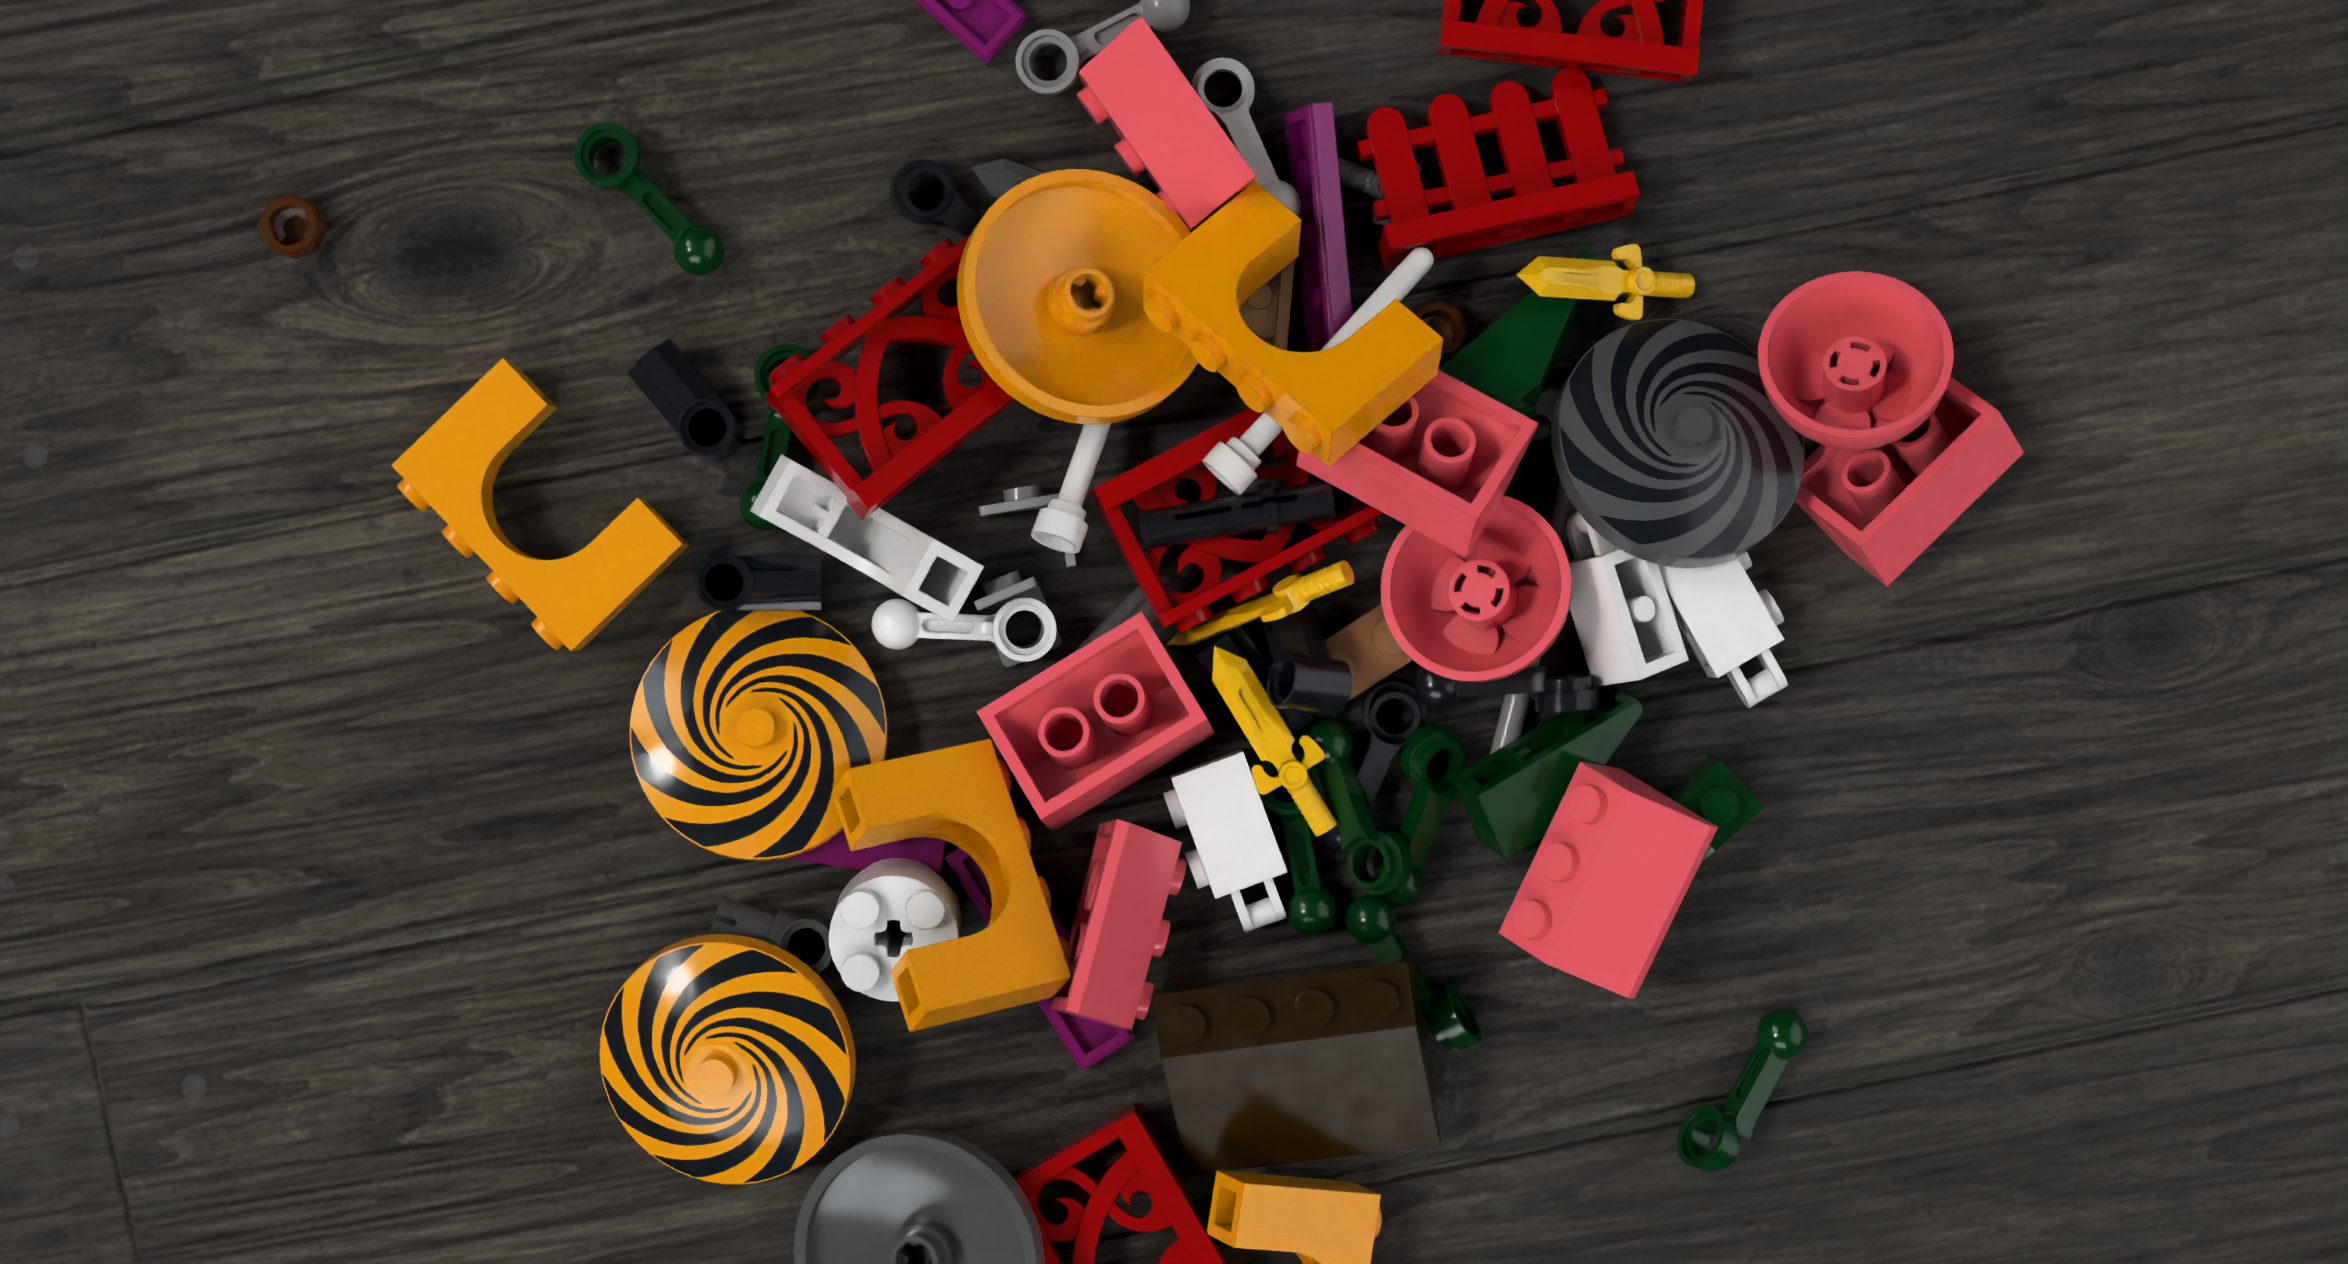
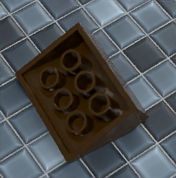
M1414 953L1164 985L1152 994L1161 1062L1189 1175L1213 1173L1216 1170H1238L1441 1144Z

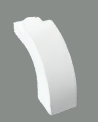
M780 455L750 510L751 512L856 568L908 600L951 623L954 622L983 570V565L881 508H878L862 521L847 503L846 496L834 482L786 456Z

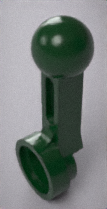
M600 123L591 126L581 134L575 145L574 161L578 172L584 179L597 188L604 190L616 189L629 196L674 242L675 260L685 272L695 276H704L718 269L725 255V246L721 236L709 226L692 225L651 183L641 166L640 147L636 139L626 129L613 123ZM610 142L622 144L626 151V159L621 169L609 175L598 173L594 167V156L597 150L602 145Z
M781 344L771 347L761 355L755 366L754 381L760 396L767 404L768 402L765 399L770 388L769 376L774 368L799 352L806 360L811 356L806 350L792 344ZM819 381L812 384L807 390L806 404L815 396ZM769 404L756 480L744 490L740 498V512L743 519L751 527L762 531L778 528V526L759 517L750 510L780 455L789 457L793 431Z
M1320 720L1310 726L1304 735L1311 737L1325 754L1324 759L1315 764V767L1318 770L1333 817L1338 823L1336 826L1340 835L1341 854L1348 853V874L1355 885L1366 894L1375 896L1395 894L1403 889L1411 876L1413 866L1411 851L1405 840L1396 833L1377 831L1374 827L1350 758L1353 750V740L1348 729L1343 724L1334 720ZM1374 846L1380 850L1384 859V869L1377 880L1370 876L1366 864L1367 856Z
M1439 724L1425 725L1414 731L1405 741L1400 753V768L1403 774L1415 784L1413 796L1398 832V835L1405 840L1411 851L1413 866L1409 881L1403 889L1392 895H1381L1391 902L1393 906L1408 905L1414 902L1421 894L1424 887L1422 869L1447 805L1458 791L1452 786L1453 781L1451 777L1463 771L1465 767L1464 747L1461 740L1446 727ZM1447 748V755L1443 764L1437 770L1427 773V765L1431 757L1439 750ZM1384 861L1376 868L1374 880L1381 876L1384 869Z
M1292 752L1296 760L1301 762L1304 755ZM1264 761L1261 765L1270 776L1277 770L1270 761ZM1314 765L1307 769V773L1319 793L1320 777ZM1271 792L1265 795L1259 793L1262 804L1268 810L1277 814L1282 824L1294 892L1289 897L1286 905L1287 919L1290 925L1301 934L1308 936L1322 934L1333 925L1337 914V906L1331 893L1320 886L1309 825L1295 802L1286 803L1279 801Z
M1364 894L1350 904L1346 913L1347 928L1356 940L1369 945L1376 958L1410 953L1395 928L1397 916L1391 902L1381 895ZM1415 961L1423 1018L1425 1017L1436 1040L1446 1050H1451L1454 1047L1464 1050L1479 1042L1482 1038L1480 1025L1464 995L1451 984L1443 988L1430 986Z
M1780 1008L1766 1013L1757 1026V1043L1722 1108L1704 1105L1698 1107L1686 1117L1677 1138V1151L1685 1164L1702 1172L1722 1170L1728 1167L1737 1157L1741 1147V1137L1750 1141L1755 1122L1790 1058L1798 1055L1806 1045L1808 1038L1807 1027L1804 1020L1796 1012ZM1719 1130L1718 1141L1714 1149L1708 1154L1709 1142Z

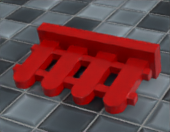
M1569 67L1560 70L1554 76L1550 86L1551 100L1531 104L1528 93L1521 84L1515 81H1503L1492 90L1488 104L1490 113L1469 117L1465 103L1459 97L1452 94L1440 95L1431 102L1427 115L1428 126L1407 131L1403 116L1393 108L1382 107L1372 112L1366 126L1367 139L1357 141L1356 148L1360 162L1372 159L1383 200L1373 202L1372 208L1376 222L1389 220V224L1383 226L1378 246L1384 269L1396 268L1413 249L1418 247L1427 248L1433 254L1434 259L1631 216L1640 193L1633 171L1615 174L1614 170L1622 169L1625 161L1621 148L1609 151L1598 114V110L1606 109L1608 104L1604 88L1592 91L1587 75L1577 68ZM1557 119L1568 160L1547 164L1536 124ZM1496 133L1506 173L1485 177L1475 137ZM1434 146L1445 186L1423 191L1413 150ZM1574 180L1573 184L1553 187V183ZM1507 193H1512L1513 197L1491 200V197ZM1450 206L1451 208L1450 211L1440 212L1431 215L1429 213V210L1439 209Z

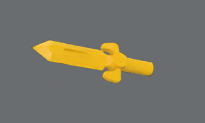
M1637 244L1624 245L1612 250V259L1622 261L1627 270L1619 268L1614 261L1538 256L1516 274L1541 297L1615 301L1621 294L1627 300L1625 303L1613 305V311L1617 316L1630 321L1642 318L1643 296L1689 298L1695 290V280L1691 274L1652 271L1648 267H1642L1641 249Z
M1342 560L1301 577L1297 573L1286 577L1273 587L1272 594L1214 614L1209 619L1181 633L1178 632L1166 645H1195L1235 629L1258 617H1261L1263 622H1268L1296 613L1308 605L1310 601L1352 585L1354 583L1353 570L1347 561Z
M1214 646L1212 682L1261 761H1270L1278 771V776H1270L1260 764L1253 765L1251 773L1258 792L1265 795L1283 785L1291 794L1292 799H1294L1295 804L1301 811L1315 837L1328 832L1338 823L1307 773V769L1324 759V751L1311 737L1302 735L1299 738V744L1304 750V757L1301 762L1296 760L1292 753V744L1295 739L1277 709L1271 704L1268 694L1247 660Z

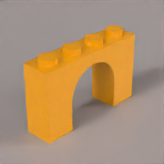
M1255 181L1144 270L1143 308L1150 321L1163 332L1171 331L1189 346L1194 358L1203 368L1210 372L1218 371L1233 384L1239 396L1248 407L1258 413L1264 411L1284 429L1289 441L1298 450L1306 454H1314L1326 466L1330 467L1438 374L1443 338L1396 298L1345 341L1325 350L1315 352L1287 351L1272 346L1256 336L1243 321L1239 310L1254 292L1298 257L1301 219Z
M502 358L391 466L403 477L397 484L398 489L420 511L425 512L431 506L448 524L441 531L444 537L466 558H470L476 553L493 570L486 576L488 582L509 603L514 604L520 598L537 616L530 623L531 626L552 648L558 651L565 645L570 651H581L690 544L646 499L638 497L591 543L570 556L555 560L538 559L524 553L512 544L501 530L494 513V482L505 459L557 407L514 362Z
M991 739L848 768L832 791L850 851L916 837L937 838L958 846L970 855L983 871L989 884L992 909L989 923L984 930L969 936L909 949L891 969L890 974L909 1032L1052 998L1072 977L1070 973L1072 959L1069 946L1061 935H1057L1050 914L1051 895L1049 887L1042 876H1037L1029 853L1031 837L1028 826L1023 818L1016 815L1010 797L1011 779L1009 770L1002 759H997Z
M1216 1170L1207 1234L1234 1248L1294 1252L1303 1264H1370L1374 1239L1379 1234L1382 1223V1214L1379 1206L1381 1194L1351 1181Z

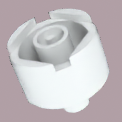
M884 859L874 862L850 880L840 894L829 929L831 956L846 986L853 991L861 992L875 999L899 1001L890 974L891 969L909 949L960 938L962 910L958 896L952 887L934 870L924 863L912 859ZM888 921H900L901 930L905 932L904 937H892L890 930L886 929Z

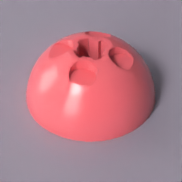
M1863 271L1839 272L1825 275L1806 282L1793 290L1770 313L1762 329L1758 345V365L1761 381L1771 404L1778 414L1794 430L1808 439L1828 447L1843 450H1866L1881 447L1895 442L1917 429L1933 413L1946 392L1954 361L1953 341L1947 323L1940 311L1924 294L1896 278Z
M1503 495L1496 511L1466 557L1405 525L1394 540L1383 566L1380 589L1381 604L1392 636L1401 649L1417 664L1441 677L1455 681L1477 683L1494 681L1524 670L1536 662L1554 643L1566 621L1572 595L1571 569L1565 549L1551 525L1530 506L1512 497ZM1498 590H1503L1499 603L1494 607L1493 604L1497 600ZM1467 605L1474 609L1480 610V612H1476L1471 610L1470 608H1467Z

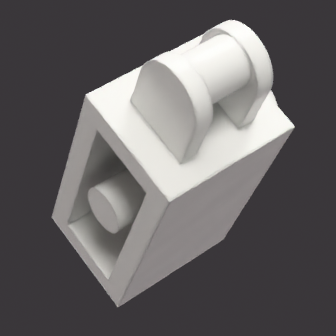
M1578 511L1573 513L1566 523V534L1574 559L1569 561L1572 577V595L1569 608L1594 686L1641 680L1688 661L1689 659L1659 565L1639 559L1614 546L1598 534Z
M1747 552L1735 559L1708 567L1675 568L1659 565L1676 622L1707 677L1719 678L1726 674L1747 708H1751L1788 686L1781 668L1769 649L1785 640L1777 625L1784 622V618L1770 593L1766 589L1757 592L1745 570L1752 567V562ZM1756 656L1764 670L1746 680L1739 665Z
M1242 749L1170 775L1175 789L1167 791L1163 795L1175 828L1178 829L1188 825L1197 849L1186 852L1185 855L1197 888L1200 889L1210 885L1215 899L1231 894L1245 933L1287 918L1273 878L1288 871ZM1263 882L1269 897L1245 905L1240 890Z

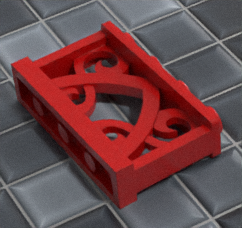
M1443 0L1436 55L1556 69L1572 67L1583 72L1684 84L1689 83L1697 75L1700 52L1698 45L1704 0H1682L1677 46L1664 45L1660 19L1655 4L1670 0H1601L1584 16L1576 34L1562 33L1561 19L1552 0H1530L1541 11L1540 22L1533 27H1523L1518 23L1516 19L1518 10L1527 7V5L1520 2L1485 0L1475 23L1459 21L1462 0ZM1629 7L1632 15L1616 17V19L1623 23V34L1619 37H1610L1604 34L1600 27L1601 17L1609 11Z
M970 235L956 245L949 238L936 245L919 261L924 270L907 283L900 276L889 281L870 298L875 307L857 321L850 314L844 316L821 335L820 339L825 344L822 348L806 360L800 352L796 353L777 367L769 376L775 384L769 388L765 400L773 410L777 411L846 496L847 503L862 521L1016 401L989 376L976 357L971 361L966 370H978L983 377L981 385L976 388H966L957 379L958 367L967 353L975 355L966 338L963 326L959 323L961 319L958 304L953 307H946L939 302L937 294L940 287L946 281L958 279L961 257ZM920 299V307L924 317H896ZM864 341L856 371L844 363L837 362ZM927 342L954 348L946 361L942 377L943 392L952 410L951 413L942 419L929 407L913 401L900 400L888 402L880 406L877 405L879 369L887 343ZM832 379L837 382L840 394L834 399L823 400L822 402L833 409H845L854 404V417L839 423H828L816 419L807 409V390L819 380ZM893 416H909L915 422L916 434L909 440H900L894 432L897 422L881 430L880 421ZM857 432L863 455L872 474L865 480H862L830 439L844 437Z
M1251 408L1105 482L1089 493L1146 599L1159 628L1161 629L1174 622L1179 633L1214 616L1208 604L1231 593L1237 604L1270 587L1265 577L1269 572L1287 564L1293 575L1324 559L1326 555L1321 545L1342 534L1348 545L1383 528L1377 518L1383 512L1352 496L1348 508L1343 513L1335 515V519L1329 520L1327 518L1304 522L1308 527L1319 532L1283 551L1282 549L1290 538L1296 524L1279 527L1278 534H1264L1261 541L1222 536L1209 540L1183 543L1189 547L1178 558V576L1184 566L1193 563L1202 569L1203 580L1196 589L1189 593H1176L1165 587L1159 576V566L1163 554L1170 546L1153 548L1145 557L1119 506L1130 500L1139 510L1185 504L1189 500H1181L1175 494L1176 484L1184 479L1193 480L1198 484L1201 490L1199 500L1214 499L1216 476L1210 472L1202 460L1219 441L1226 444L1233 436L1240 439L1262 415V413H1258ZM1283 429L1270 443L1273 447V454L1269 459L1278 458L1285 454V465L1275 467L1258 466L1254 470L1257 474L1256 479L1269 481L1284 478L1283 487L1307 483L1308 472L1296 466L1299 450L1289 441ZM1219 558L1243 563H1257L1219 583L1222 570Z
M1135 1103L1113 1115L1110 1120L1012 1176L1025 1193L1036 1215L1043 1240L1045 1264H1067L1054 1241L1065 1242L1075 1239L1072 1264H1094L1099 1233L1107 1214L1120 1225L1134 1231L1154 1232L1172 1226L1178 1238L1165 1249L1158 1264H1229L1214 1237L1207 1234V1226ZM1119 1137L1126 1147V1150L1110 1165L1098 1183L1087 1173L1073 1166ZM1062 1179L1081 1186L1090 1195L1085 1207L1079 1200L1073 1197L1061 1196L1055 1198V1200L1060 1201L1067 1207V1218L1060 1223H1053L1042 1215L1038 1207V1196L1043 1186L1048 1182ZM1137 1191H1144L1152 1200L1151 1209L1143 1216L1132 1215L1114 1201L1118 1193L1120 1192L1125 1202L1131 1206L1130 1198L1132 1194Z

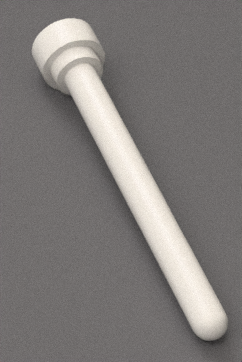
M1424 247L1413 249L1321 350L1331 348L1345 341L1395 298L1400 302L1433 266L1434 257L1431 251ZM1263 412L1240 439L1233 436L1226 444L1219 441L1204 457L1202 462L1225 486L1240 496L1257 478L1254 470L1261 464L1258 456L1277 437L1283 428Z
M1111 423L1083 425L1058 498L1051 499L1047 508L1039 510L1032 529V538L1040 544L1060 552H1080L1088 530V525L1084 521L1086 511L1082 508Z

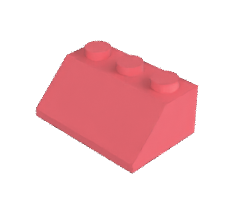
M1142 16L1132 22L1079 70V81L1084 88L1076 93L1083 107L1097 125H1100L1105 120L1109 121L1121 138V141L1113 147L1134 177H1137L1142 172L1146 173L1159 191L1155 195L1165 202L1167 210L1175 212L1181 218L1190 232H1193L1255 182L1256 175Z
M1438 370V374L1330 467L1326 466L1314 454H1306L1300 450L1296 466L1466 557L1496 511L1537 430L1538 422Z
M1950 377L1946 392L1936 409L1917 429L1905 437L1890 444L1866 450H1843L1821 444L1804 461L1802 480L1794 501L1847 556L1888 587L2023 455L2024 451L2000 411Z
M1142 611L976 711L1038 817L1051 832H1054L1215 734L1207 717Z
M1580 761L1498 933L1549 966L1626 998L1635 999L1718 827L1621 768Z
M1119 819L1099 824L1067 943L1072 959L1070 968L1072 977L1053 996L1050 1009L1132 1030L1135 1018L1145 1019L1154 988L1152 982L1145 981L1152 956L1158 958L1162 956L1170 930V921L1162 919L1168 894L1178 895L1186 871L1187 859L1178 857L1182 842Z

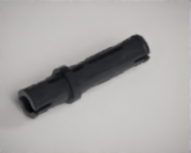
M1322 479L1279 488H1272L1271 483L1258 484L1257 491L1244 493L1240 496L1232 495L1150 510H1137L1144 551L1263 529L1266 535L1278 534L1279 527L1327 518L1331 520L1335 519L1336 515L1331 484Z

